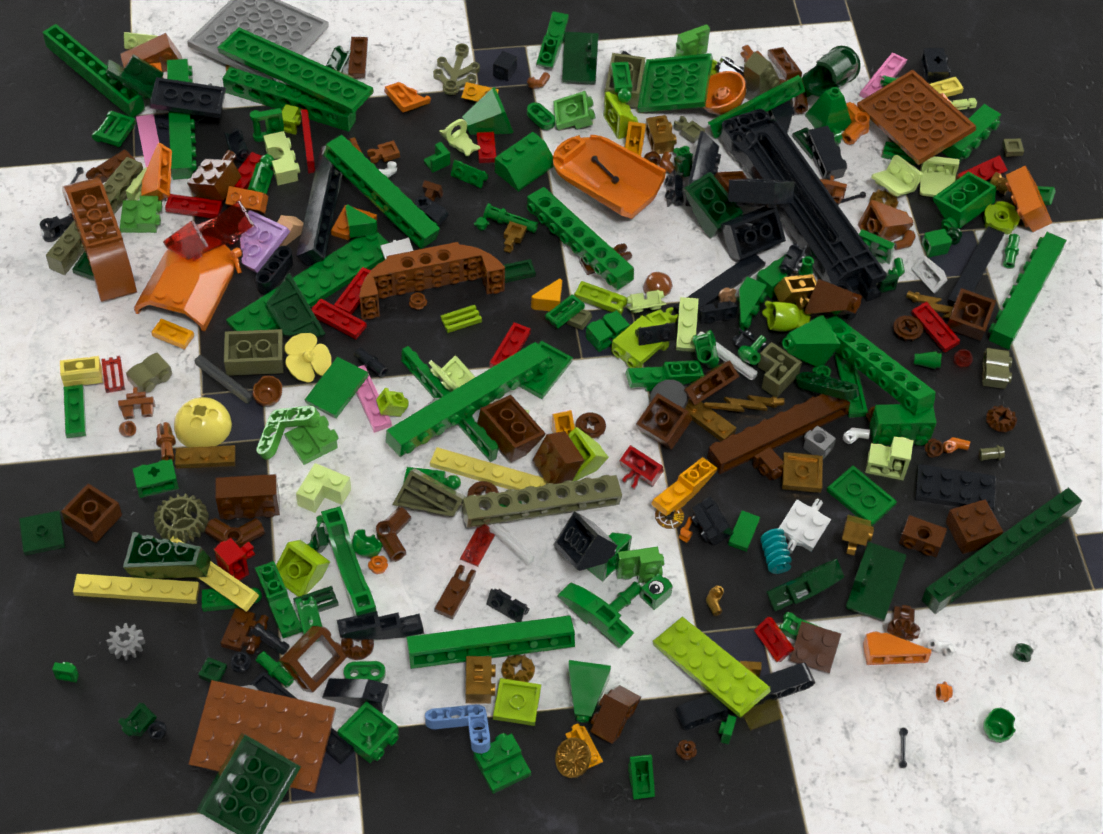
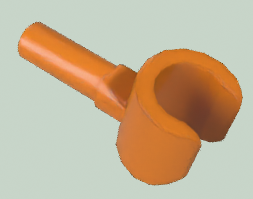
M235 248L229 251L227 256L230 260H233L237 273L241 274L242 271L238 258L241 257L242 252L240 248Z
M688 517L679 535V538L686 543L693 534L689 531L692 523L691 517Z

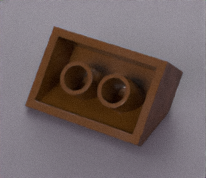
M512 395L480 409L477 424L485 429L487 435L497 443L501 452L510 462L526 456L546 434Z

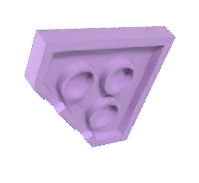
M249 210L239 223V229L241 230L240 243L241 250L243 251L242 264L246 268L258 273L290 233V230L275 221Z

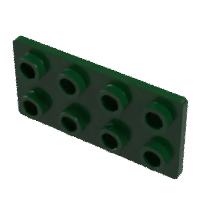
M565 32L562 82L596 84L599 33Z
M134 54L125 68L111 60L107 62L106 73L111 79L123 82L125 87L138 91L139 95L145 99H151L156 77L162 78L164 72Z
M869 542L846 604V609L882 622L885 621L906 555Z

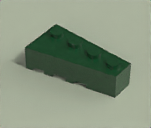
M133 532L123 568L133 578L207 577L211 558L200 546L182 542L174 543L168 539L163 538L161 540L156 539L154 536H143Z

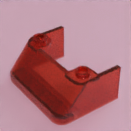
M237 201L218 216L196 225L194 220L190 221L165 239L163 243L170 251L187 260L192 259L194 262L202 258L204 253L227 243L232 245L238 242V237L255 225L241 201Z

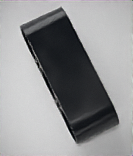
M278 247L256 274L257 291L260 294L266 295L274 290L293 266L292 250L290 247Z

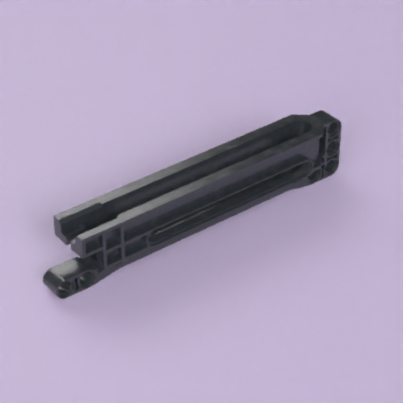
M756 109L724 120L722 122L720 138L730 153L747 169L753 179L794 181L793 203L786 204V207H777L779 217L799 247L803 249L807 245L804 253L807 254L806 256L814 259L813 267L821 279L851 292L859 290L866 302L881 297L882 293L876 284L886 279V272L779 121L771 119L769 114L763 109ZM858 309L855 314L842 316L846 319H853L856 317Z

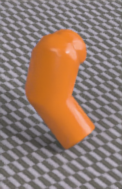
M955 437L943 443L946 453H951L958 448L968 451L970 441Z

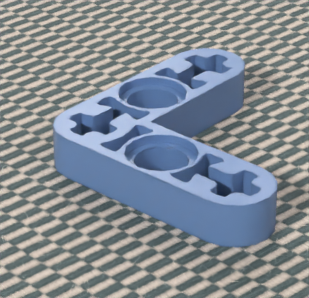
M475 704L434 708L425 713V724L428 728L442 729L468 726L472 750L476 753L489 751L491 746L490 733L484 706ZM454 715L461 716L459 718H451V716ZM476 727L484 728L482 730H474Z

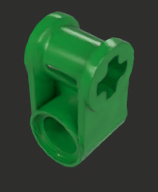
M708 330L705 334L693 335V343L698 360L707 368L716 367L719 357L713 332ZM711 355V358L705 361L706 357Z

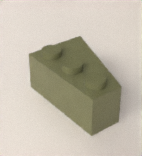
M754 51L744 64V78L747 80L745 98L748 100L780 84V79L771 62Z
M414 468L408 474L392 505L454 517L461 508L463 498H466V496Z

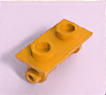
M466 82L461 98L478 102L492 88Z
M573 725L571 727L572 731L565 735L567 739L576 737L584 740L589 746L591 762L588 768L602 763L603 760L585 726Z

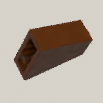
M818 279L804 313L816 318L821 315L827 317L855 314L861 304L862 296Z

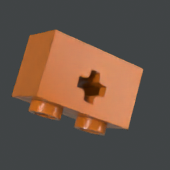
M229 186L225 204L232 208L265 214L269 196L262 192Z

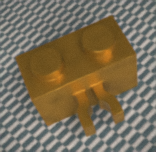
M667 116L646 118L645 131L652 151H656L658 154L673 152L677 139L676 135L672 133V124L668 122Z
M813 274L784 277L774 288V292L779 302L796 303L799 310H802L804 307H807L817 281Z
M847 515L842 540L849 541L847 554L855 555L857 544L866 546L867 541L871 542L874 527L871 526L870 520Z
M466 656V703L491 704V696H495V683H491V677L496 676V664H491L492 656Z

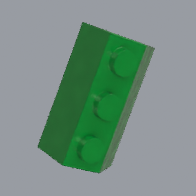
M531 132L495 157V173L518 192L554 167L553 155L546 142L534 132Z
M968 171L935 195L933 200L945 219L948 217L953 218L960 229L986 210L988 205L995 203L996 186Z

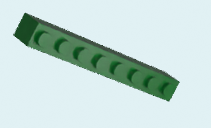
M54 24L42 32L48 49L129 117L133 118L145 110L143 97L139 95L138 91L130 90L123 85V82L111 79L106 73L107 66L60 26Z
M188 59L167 60V79L193 83V79H190V76H193L192 66H189ZM169 111L173 180L190 179L194 171L197 170V162L193 159V157H197L196 146L193 147V143H196L195 133H192V130H195V120L192 119V116L195 115Z
M340 135L326 144L324 156L420 249L436 240L440 230L437 224L426 216L410 198L403 194L349 140Z
M1046 232L1043 238H1039L1036 244L1037 250L1033 249L1029 257L1031 261H1026L1023 267L1024 274L1020 273L1016 280L1018 285H1013L1009 293L1011 297H1007L1002 306L1004 310H999L995 320H997V323L993 322L988 331L991 333L990 342L1008 350L1010 349L1060 257L1067 241L1066 239Z
M571 615L408 636L407 647L410 668L466 662V656H492V658L575 647V631Z

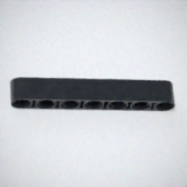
M800 663L759 677L770 687V692L752 708L812 687L815 684V680L807 664ZM712 694L683 703L675 709L684 730H690L735 714Z

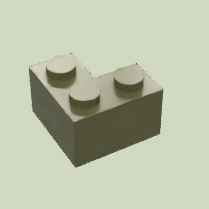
M771 342L760 353L761 360L758 363V367L767 372L764 375L762 389L772 396L778 397L796 379L802 362Z

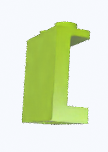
M642 315L612 341V353L615 357L627 363L630 368H642L643 363L659 349L665 351L669 347V341L639 346L635 330L638 327L655 326V324Z

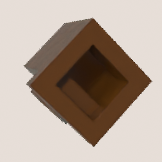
M768 447L755 455L753 468L756 469L758 467L762 475L766 476L769 480H775L782 475L784 462L771 447Z

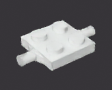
M815 499L811 507L796 500L779 528L784 530V536L789 540L787 549L790 553L793 552L796 545L812 552L830 523L831 519L818 511L823 504L821 500L818 503L819 499Z

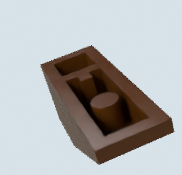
M729 360L717 365L684 390L694 406L738 378L739 375Z

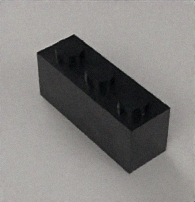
M828 126L810 129L806 142L813 154L822 179L830 180L831 175L834 176V179L842 178L847 170V163L841 156L840 147L836 145L834 133L830 131Z

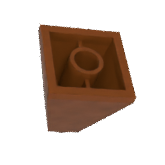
M870 200L857 225L860 230L863 229L891 242L904 235V232L913 226V219L905 211Z

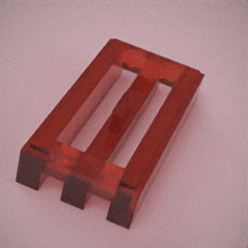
M116 356L117 359H113V357H110L109 360L101 359L106 393L125 390L120 356ZM114 364H118L120 386L116 384ZM108 365H110L113 387L109 388L107 372Z

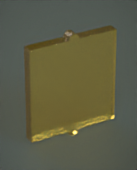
M772 699L752 707L742 716L750 731L784 718L778 707V701Z

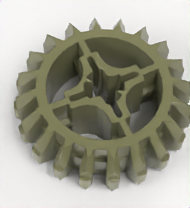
M178 493L176 498L169 496V501L163 500V506H158V512L154 514V525L162 539L170 540L174 536V539L178 538L184 543L187 540L194 542V537L200 538V532L205 533L209 518L205 504H202L200 499L196 500L194 495L189 498L186 493L183 497H180ZM191 512L197 515L196 519L192 518ZM167 519L171 520V527L166 524Z

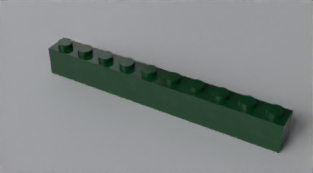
M1068 487L928 586L921 601L934 614H937L1075 515L1083 500Z

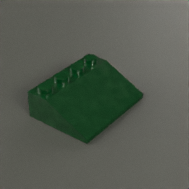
M241 733L196 811L236 834H263L301 766Z

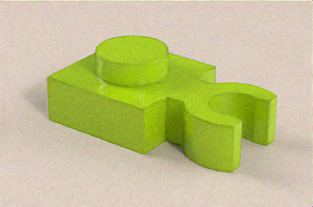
M670 307L665 313L660 309L646 315L645 318L655 325H662L665 323H675L679 315H671L673 308Z

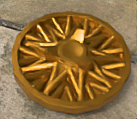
M576 737L564 740L559 745L555 757V763L559 772L568 778H578L586 772L591 762L589 746L584 740Z

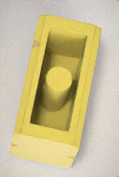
M99 356L60 360V375L64 387L103 383L102 366Z

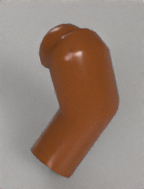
M544 72L537 80L535 77L528 78V87L531 89L544 87L550 78L549 73Z
M664 152L659 166L670 174L675 169V166L670 161L671 153Z
M906 230L902 240L893 242L895 243L894 249L911 247L916 237L914 231Z

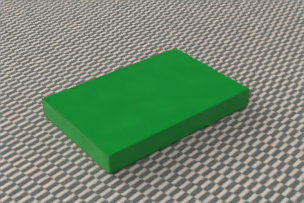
M541 341L538 345L550 356L548 369L543 373L535 375L530 381H525L518 387L543 399L572 363L573 357Z
M337 357L304 400L307 404L337 419L368 378L369 374L367 371Z
M851 466L828 486L826 490L854 515L870 520L871 526L878 522L897 503L894 498L855 466Z

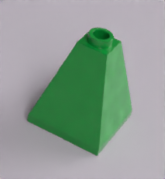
M495 87L487 92L462 116L467 122L466 131L470 135H477L479 132H494V134L513 133Z
M837 87L825 91L805 114V117L814 128L828 126L830 131H832V128H836V130L842 132L851 124L845 97Z
M824 315L789 332L782 342L783 347L790 355L816 367L825 365L841 344Z
M569 660L568 676L576 721L588 723L592 719L609 681L611 665Z

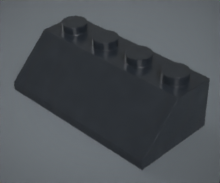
M700 131L688 185L709 172L714 176L718 172L719 167L716 164H720L721 154L718 153L719 145L704 131ZM686 196L685 206H690V207H691V205H690V203H689V201H688V199H687V196Z
M575 511L553 544L579 571L607 563L615 555L618 546L593 521Z

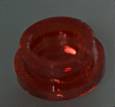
M961 349L955 353L954 361L958 366L968 367L972 364L973 357L970 351Z

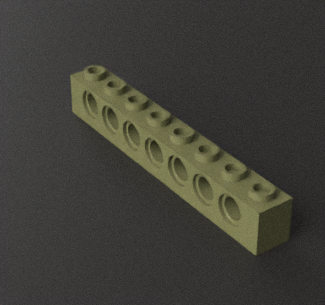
M129 157L124 159L104 184L114 214L123 205V200H127L126 190L131 185L133 179L137 178L143 170L141 162ZM75 221L72 222L46 254L49 269L63 275L67 274L85 251Z
M603 475L599 478L591 479L588 477L580 481L568 480L560 484L548 483L540 487L528 486L520 490L509 489L500 493L489 492L480 496L469 495L463 498L461 508L466 528L619 505L622 492L617 475ZM499 504H505L507 507H502ZM480 507H486L488 510H482Z

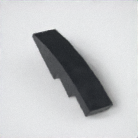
M375 611L337 620L340 638L391 639L424 634L420 613L400 618L399 612L378 616V612Z

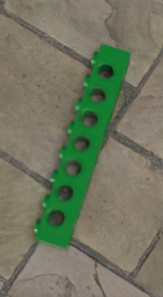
M229 67L222 78L227 94L275 109L281 108V111H283L285 105L296 106L300 109L299 115H301L302 109H307L310 120L348 132L356 121V111L352 114L281 82L233 67Z
M545 187L527 196L528 211L534 214L542 224H545L553 234H556L564 244H567L575 254H578L587 265L589 264L596 274L601 275L608 285H612L616 290H619L634 280V267Z
M838 316L826 319L841 343L836 349V353L915 415L934 407L936 392Z

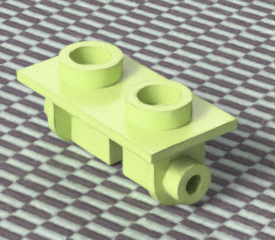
M124 32L125 49H132L158 36Z
M659 290L646 292L647 299H644L643 293L630 294L627 297V303L631 304V306L626 307L632 310L633 313L642 312L643 308L649 307L651 310L660 309L661 305H666L664 301H661V298H664V293Z

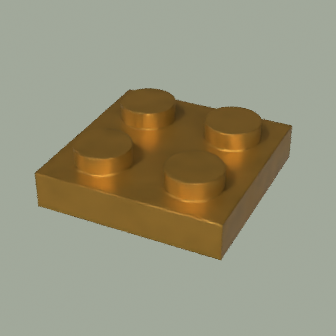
M784 452L782 489L821 493L823 456Z

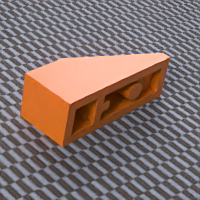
M161 143L156 145L142 179L141 196H158L159 201L170 197L172 150Z
M871 632L866 634L863 642L867 665L928 663L931 656V649L889 633Z

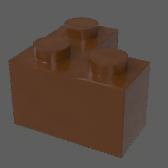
M621 685L614 690L611 689L600 700L599 705L601 709L599 713H595L591 720L593 726L590 732L613 744L619 739L627 720L634 715L641 696Z

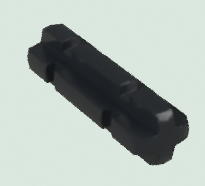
M257 623L251 631L252 634L256 637L260 636L263 642L273 649L276 648L277 652L284 655L290 647L289 644L285 641L281 642V638L270 630H265L263 625Z

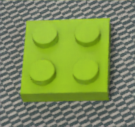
M500 678L493 720L535 726L542 684Z

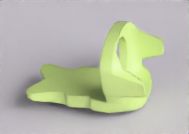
M458 119L445 130L439 131L450 146L457 148L465 156H469L472 152L480 149V146L472 143V140L467 135V122L464 119ZM460 125L461 129L451 135L453 128Z

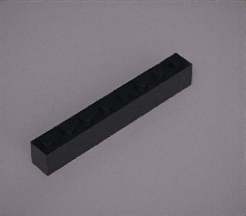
M326 145L320 148L296 255L307 266L325 260L343 176L324 156Z

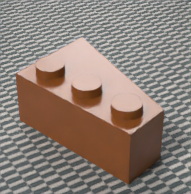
M167 33L120 54L124 68L134 54L149 64L160 62L162 72L167 71V60L182 59L181 53Z

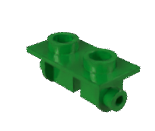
M454 160L451 176L482 188L483 182L487 181L489 176L486 174V171L478 170L464 164L462 161Z

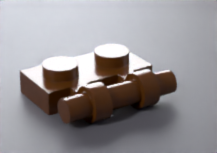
M235 608L222 638L221 647L241 652L245 645L248 646L246 652L254 654L256 648L260 646L261 637H256L254 634L248 637V634L257 623L263 625L266 630L269 617L261 615L259 621H254L256 618L255 613Z

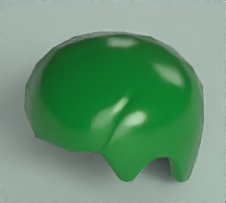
M358 529L354 532L352 547L358 555L375 557L381 552L383 545L376 539L374 534L366 536L365 529Z
M1001 707L989 712L983 722L987 737L992 741L1000 743L1008 741L1016 731L1014 728V715L1009 710Z

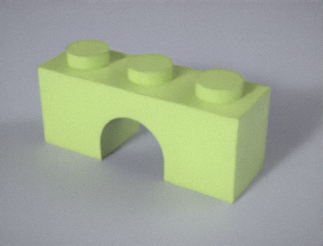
M284 131L264 135L267 154H270L274 159H278L272 161L277 185L298 181L300 168L299 164L294 162L296 157L294 150H290L292 148L290 138H286Z

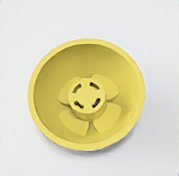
M207 397L194 398L183 404L174 420V432L177 439L189 448L217 446L228 437L232 428L231 417L227 409L220 402Z

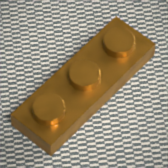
M688 399L685 409L689 411L693 421L715 438L723 441L736 432L734 425L712 409L704 408V403L699 402L693 406L690 399Z
M235 445L176 448V469L235 466Z

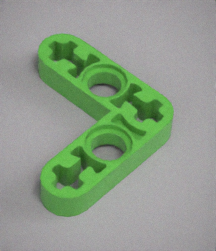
M314 406L280 408L272 411L258 443L257 453L265 460L272 458L277 451L286 427L313 425L319 420L320 413Z

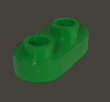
M534 102L528 105L527 116L541 129L549 130L555 126V116L542 104Z
M379 661L350 662L343 670L345 679H369L382 682L386 676L385 666ZM374 672L379 673L377 676L372 675ZM352 673L358 674L355 677L351 676Z

